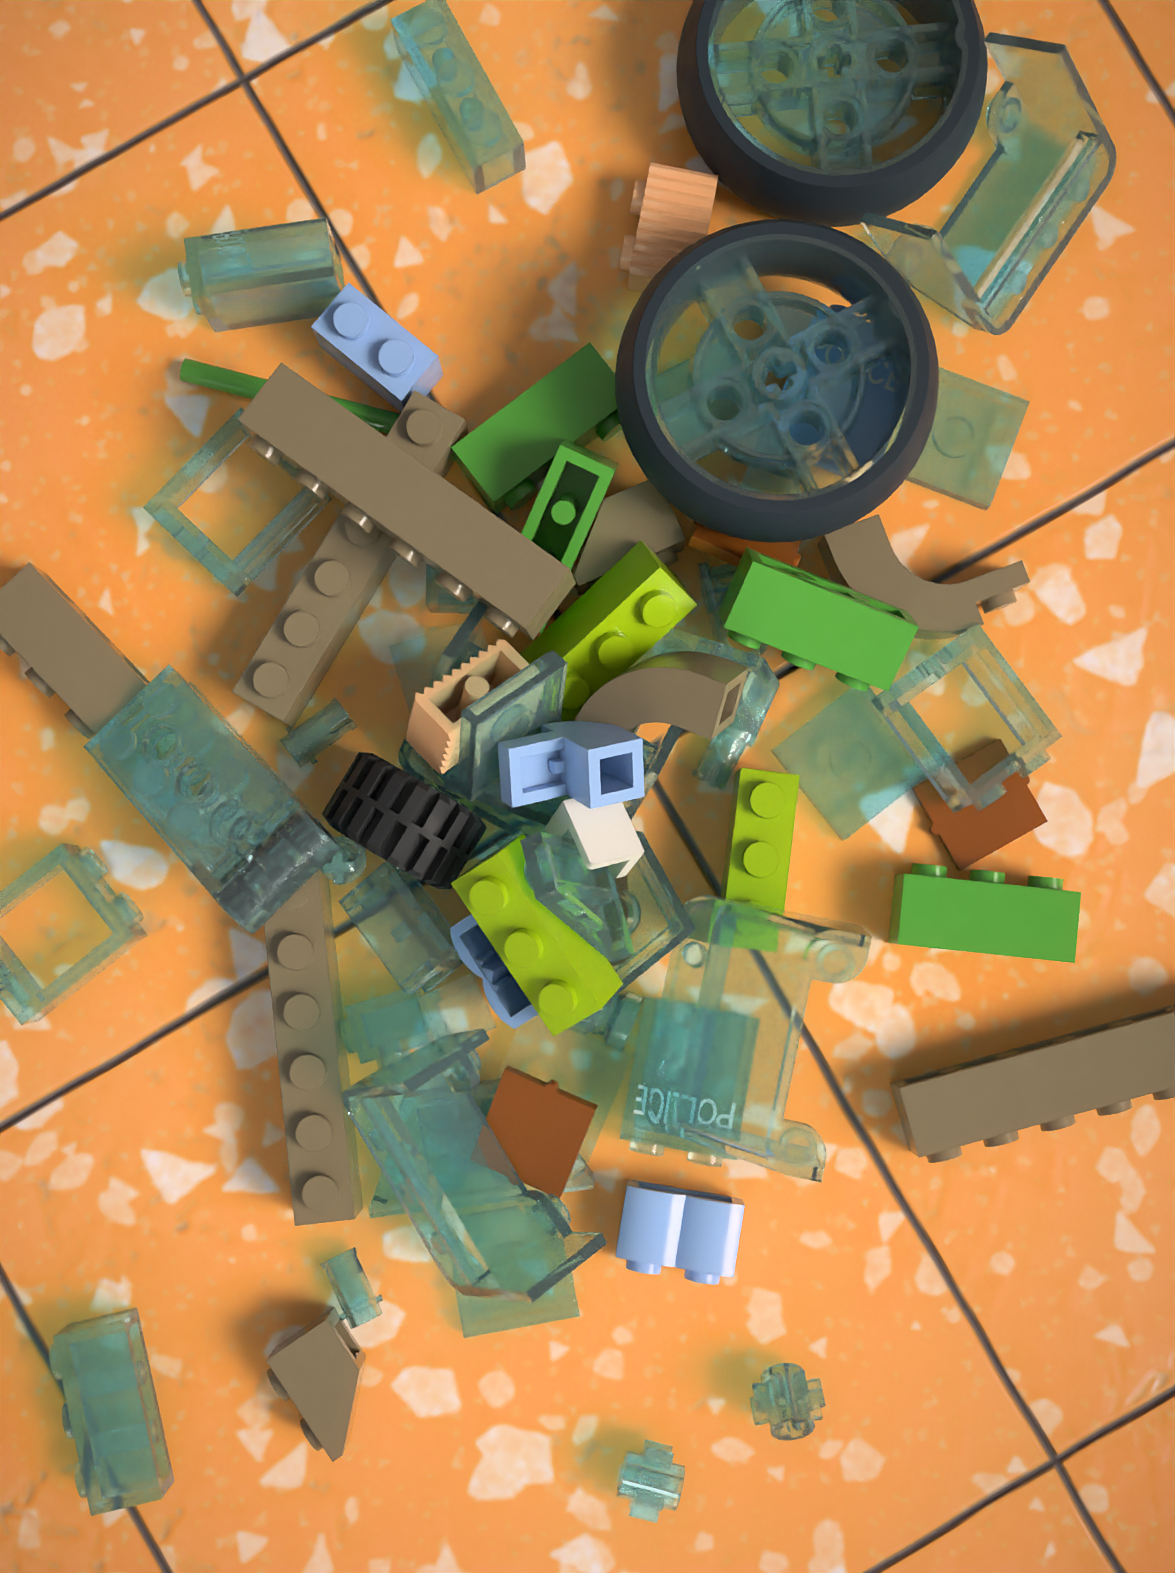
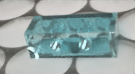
M426 0L390 19L397 51L476 195L525 170L524 141L446 0Z
M138 1308L69 1323L53 1336L54 1344L50 1347L49 1358L55 1379H62L66 1403L63 1404L62 1421L67 1437L75 1439L79 1458L75 1465V1483L79 1496L87 1498L91 1516L163 1499L175 1482Z

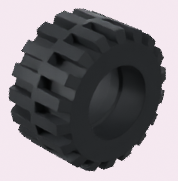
M358 752L322 813L327 823L347 838L437 889L451 890V883L458 878L487 829L481 817L381 757L366 752Z

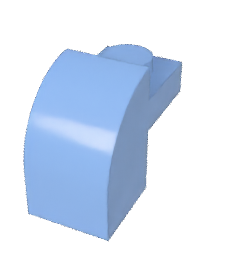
M586 721L554 722L542 724V733L498 742L501 801L512 808L566 795L589 809L645 797L643 739L619 726Z

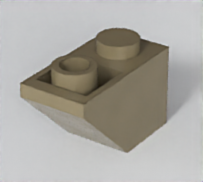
M649 480L603 500L574 573L576 581L574 586L578 595L585 593L640 540L668 567L678 561L676 553L683 550L686 539L669 501L657 491Z
M333 1307L277 1345L266 1360L271 1367L267 1370V1375L274 1390L284 1401L291 1398L303 1416V1419L300 1420V1426L306 1439L316 1451L324 1449L332 1462L343 1456L350 1440L366 1361V1355L335 1307Z

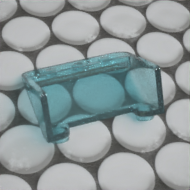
M702 895L686 902L680 909L676 920L641 1095V1108L646 1120L654 1128L790 1177L822 1183L827 1159L826 1147L822 1137L812 1126L806 1123L784 1119L811 980L839 984L857 977L867 963L872 936L857 924L716 896Z

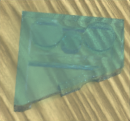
M540 831L520 840L526 861L524 864L525 878L534 891L535 899L609 961L618 962L634 955L635 951L615 879L612 878L608 867L604 866L593 870L587 869L574 839Z

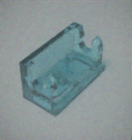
M385 861L338 901L404 994L411 995L420 987L424 992H428L464 964L452 942L450 933L452 926L418 880L393 864Z

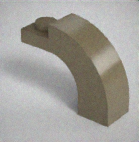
M879 514L823 535L817 544L824 565L833 582L908 611L919 626L914 636L916 639H948L973 633L984 625L977 606L981 605L984 614H988L1017 602L1015 592L1030 583L1022 560L961 583L938 584L921 579L911 573L898 560L891 547Z
M677 651L655 655L630 667L603 685L583 705L575 721L612 724L624 728L635 735L641 724L653 722L667 723L712 740L734 722L749 667L723 657L696 651Z

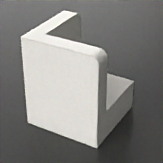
M574 799L564 800L544 828L553 849L576 844L587 869L593 870L607 866L613 879L626 876L645 852L623 802L589 809Z

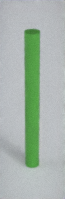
M187 358L184 359L180 370L181 381L250 399L256 396L268 380ZM328 395L381 433L388 434L400 413Z

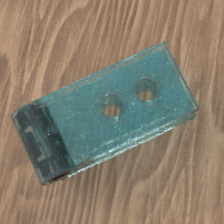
M170 664L83 746L217 903L241 927L251 934H254L342 849V846L336 840L337 838L204 693L191 682L188 683Z

